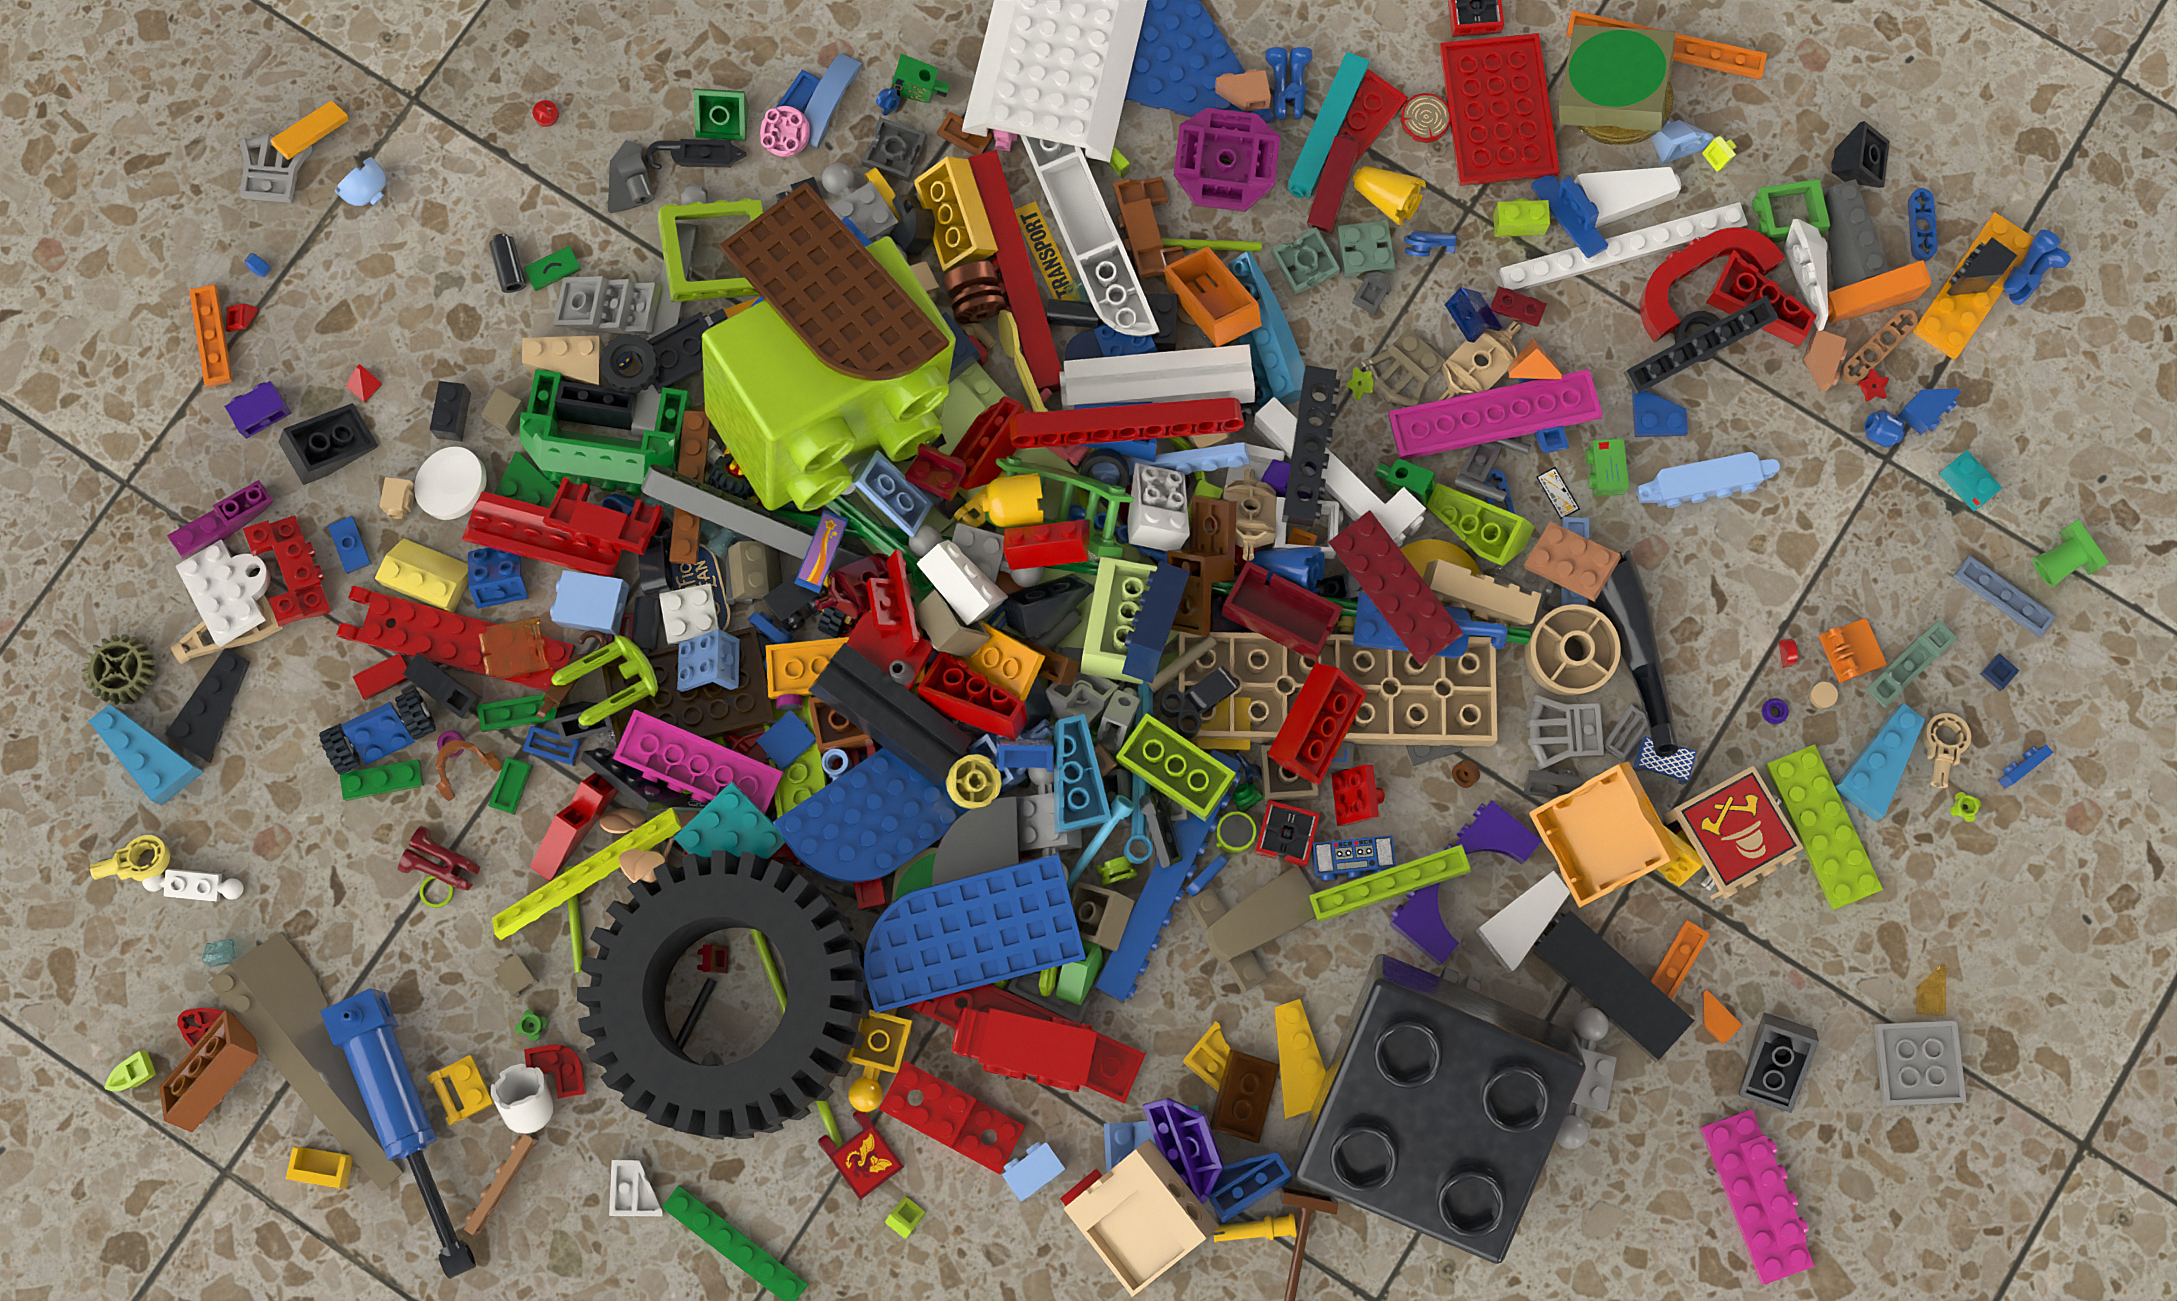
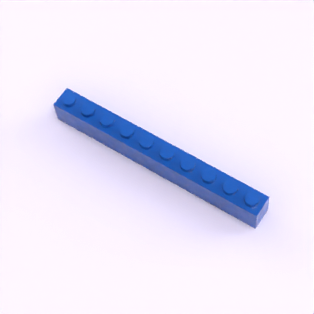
M1213 749L1210 756L1236 773V779L1232 784L1237 786L1243 774V771L1239 770L1241 762ZM1229 789L1206 822L1191 813V820L1176 823L1174 831L1183 859L1165 868L1161 867L1159 860L1157 861L1128 919L1117 952H1112L1095 986L1096 990L1122 1003L1125 1002L1126 998L1132 999L1138 987L1134 981L1138 973L1144 975L1150 963L1146 957L1150 950L1155 952L1162 938L1158 936V933L1162 926L1167 928L1174 914L1169 910L1173 902L1179 904L1185 892V889L1181 888L1185 878L1189 880L1192 878L1197 867L1193 862L1197 854L1203 855L1209 843L1205 841V837L1208 831L1214 833L1220 821V818L1216 817L1220 807L1226 809L1232 795L1228 794Z

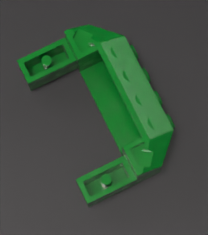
M535 369L527 413L521 412L520 442L550 483L560 485L563 477H566L571 483L582 486L585 483L589 487H600V490L606 492H615L617 489L624 490L629 495L641 496V493H644L641 490V486L651 464H659L678 472L684 411H690L692 398L688 391L662 387L654 431L644 430L642 441L561 430L558 426L559 420L557 419L554 401L560 381L566 382L560 372Z

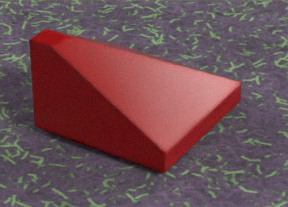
M246 303L227 307L226 332L246 329L257 314L258 308Z
M358 364L346 387L366 403L382 383L361 364Z

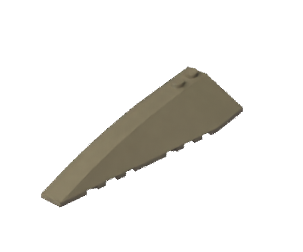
M282 932L228 965L208 982L238 1021L256 1039L258 1046L381 1191L404 1173L398 1159L388 1161L344 1050L341 1047L334 1046L320 1013L321 1010L328 1008V1001L319 987L314 971Z

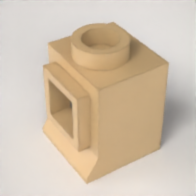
M385 477L379 507L388 517L402 519L403 516H408V512L412 510L414 500V483L411 480Z

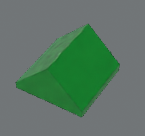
M694 88L695 138L745 141L749 111L745 91Z

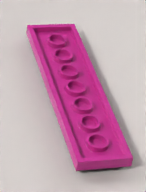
M1589 369L1563 374L1561 379H1539L1388 411L1399 459L1402 460L1537 432V430L1562 425L1564 427L1602 419L1603 415Z

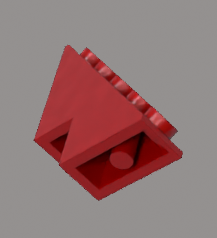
M596 772L581 781L570 805L555 815L530 868L551 882L619 790Z

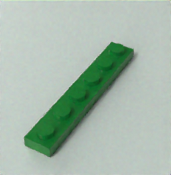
M680 1185L676 1187L661 1207L782 1301H797L809 1285Z

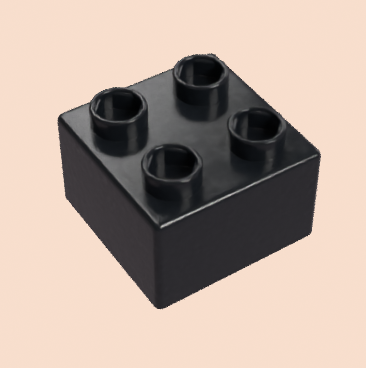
M1385 954L1376 955L1299 1137L1295 1178L1303 1184L1491 1263H1502L1586 1070L1585 1061L1576 1035L1570 1030Z

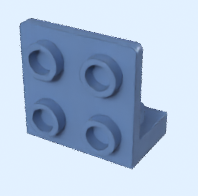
M717 629L680 642L677 689L684 692L710 682H715L730 690L738 688L740 639Z
M1148 1121L1104 1124L1106 1173L1149 1138L1157 1147Z

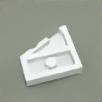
M612 1160L609 1216H662L663 1212L640 1161Z

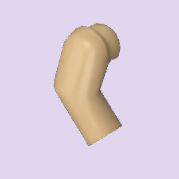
M968 323L960 327L967 337L973 335L986 349H990L996 343V340L981 324Z

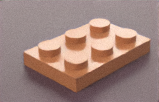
M1550 521L1524 566L1525 569L1595 602L1621 556L1611 549Z

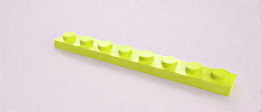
M669 808L492 917L494 934L502 940L516 933L528 923L539 919L541 915L554 907L560 906L575 894L583 892L588 886L598 880L604 879L620 867L619 856L621 853L630 849L649 851L658 843L674 836L682 829L677 812L673 808Z

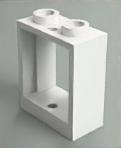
M1277 497L1276 535L1274 543H1272V549L1312 547L1285 544L1286 523L1281 522L1285 498ZM1318 500L1317 503L1322 504L1321 515H1329V542L1338 535V526H1342L1343 511L1339 510V502ZM1327 542V547H1320L1321 550L1319 552L1324 553V558L1333 559L1336 552Z

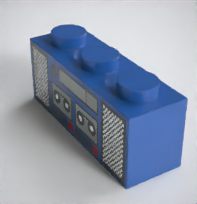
M1392 835L1313 843L1311 848L1314 878L1321 877L1322 882L1335 881L1337 876L1347 875L1348 879L1364 877L1363 873L1374 872L1375 874L1396 867Z

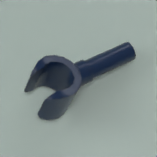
M1239 750L1235 751L1234 755L1245 769L1247 783L1254 784L1252 776H1258L1262 780L1260 766L1250 764Z

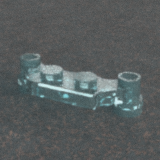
M649 495L643 501L645 505L655 508L656 505H659L663 510L666 508L674 515L675 506ZM702 518L700 534L709 540L705 547L722 559L728 551L727 547L736 536L725 527L719 531L715 528L716 524Z

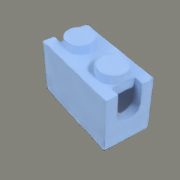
M1038 1141L1026 1150L1027 1157L1021 1161L1015 1158L1004 1166L1006 1172L1002 1176L1021 1202L1066 1170L1047 1143L1041 1145Z

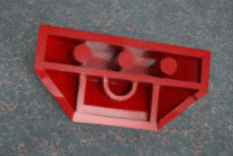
M1004 396L998 403L990 406L976 417L950 455L951 457H958L966 464L967 478L961 488L965 490L990 484V482L998 478L1003 469L996 464V459H1006L1007 456H1013L1018 449L1012 446L1009 419L1016 414L1024 413L1025 406L1023 403Z

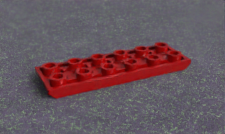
M481 492L462 537L463 541L593 575L613 578L622 551L615 549L612 552L605 551L592 542L582 544L575 541L570 533L546 526L542 521L547 510L545 507Z

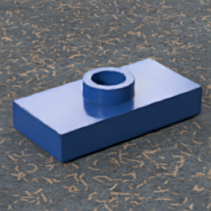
M353 516L328 525L343 568L347 574L372 564Z

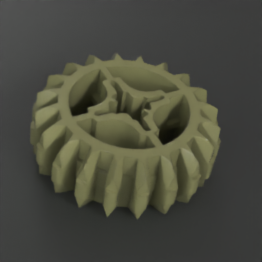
M122 634L121 638L117 635H112L111 641L106 638L102 639L101 647L93 645L96 651L94 654H86L91 659L90 663L83 664L84 668L89 669V671L82 674L84 678L89 680L86 686L93 689L92 694L96 697L100 696V700L104 702L110 700V703L118 705L120 701L123 704H129L130 698L134 701L139 700V692L144 695L147 694V690L144 688L146 685H154L149 680L150 676L157 675L156 671L151 670V668L157 665L156 661L151 660L154 653L147 650L148 645L144 642L140 643V640L136 637L130 639L126 634ZM129 651L127 654L123 653L118 658L112 657L117 652ZM115 663L121 667L122 672H123L125 675H123V674L120 673V671L118 670V667L115 665ZM106 664V671L103 674V668ZM138 665L137 673L134 675V669ZM123 681L129 683L121 688L110 689L113 685L117 686L120 682Z

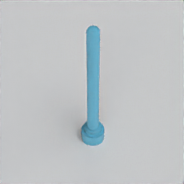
M1117 795L1111 803L1112 808L1110 809L1111 819L1102 825L1069 872L1067 881L1068 891L1071 890L1118 821L1128 817L1135 808L1134 804L1125 796Z

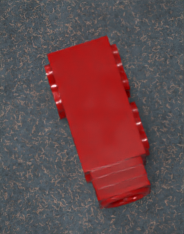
M964 1007L958 1017L952 1043V1052L957 1056L960 1055L978 1060V1064L983 1066L982 1070L985 1072L1020 1080H1026V1076L1037 1078L1036 1083L1079 1092L1080 1088L1085 1089L1097 1032L1092 1031L1093 1026L1055 1017H1050V1021H1045L991 1008L988 1013Z

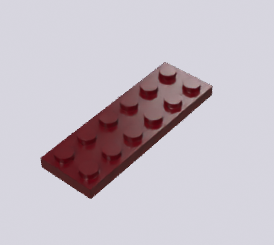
M1371 510L1367 511L1328 542L1419 665L1423 666L1464 634Z

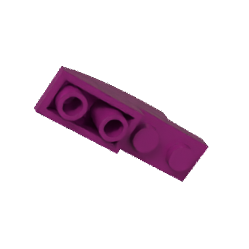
M258 480L212 505L214 510L168 534L167 537L181 559H184L204 547L207 548L220 539L222 541L255 519L273 503V500Z

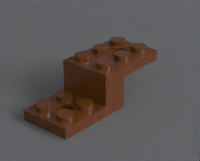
M1201 495L1192 496L1190 548L1168 550L1167 564L1190 571L1171 630L1199 636L1210 635L1211 584L1213 582L1234 580L1237 501ZM1212 519L1215 522V529L1211 526ZM1187 600L1190 604V610L1186 606Z

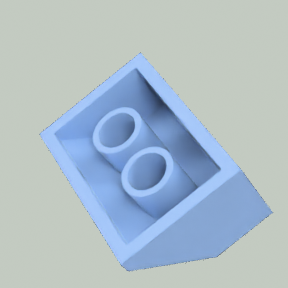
M878 450L861 461L852 473V483L910 537H913L933 503L915 485L906 481L905 476Z

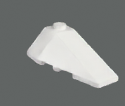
M1794 219L1784 251L1809 310L1817 315L1814 322L1818 331L1824 329L1828 317L1827 242L1824 237H1821L1818 228L1800 219Z

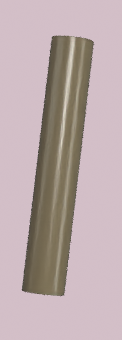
M1207 635L1157 673L1153 683L1146 682L1149 688L1155 693L1217 645L1211 635Z

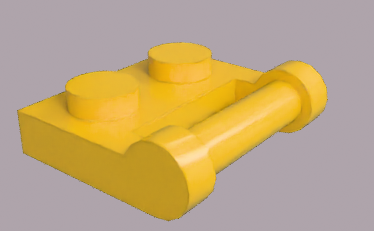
M468 1055L427 1076L429 1084H433L448 1116L446 1121L449 1126L495 1104L473 1055ZM448 1076H450L464 1106V1109L461 1111H457L443 1081Z

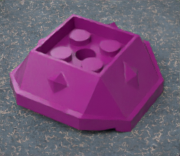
M1206 108L1191 119L1182 122L1179 126L1173 175L1195 206L1246 212L1274 188L1280 136L1258 114ZM1223 158H1227L1231 160L1232 163L1229 165H1224L1220 162V160Z

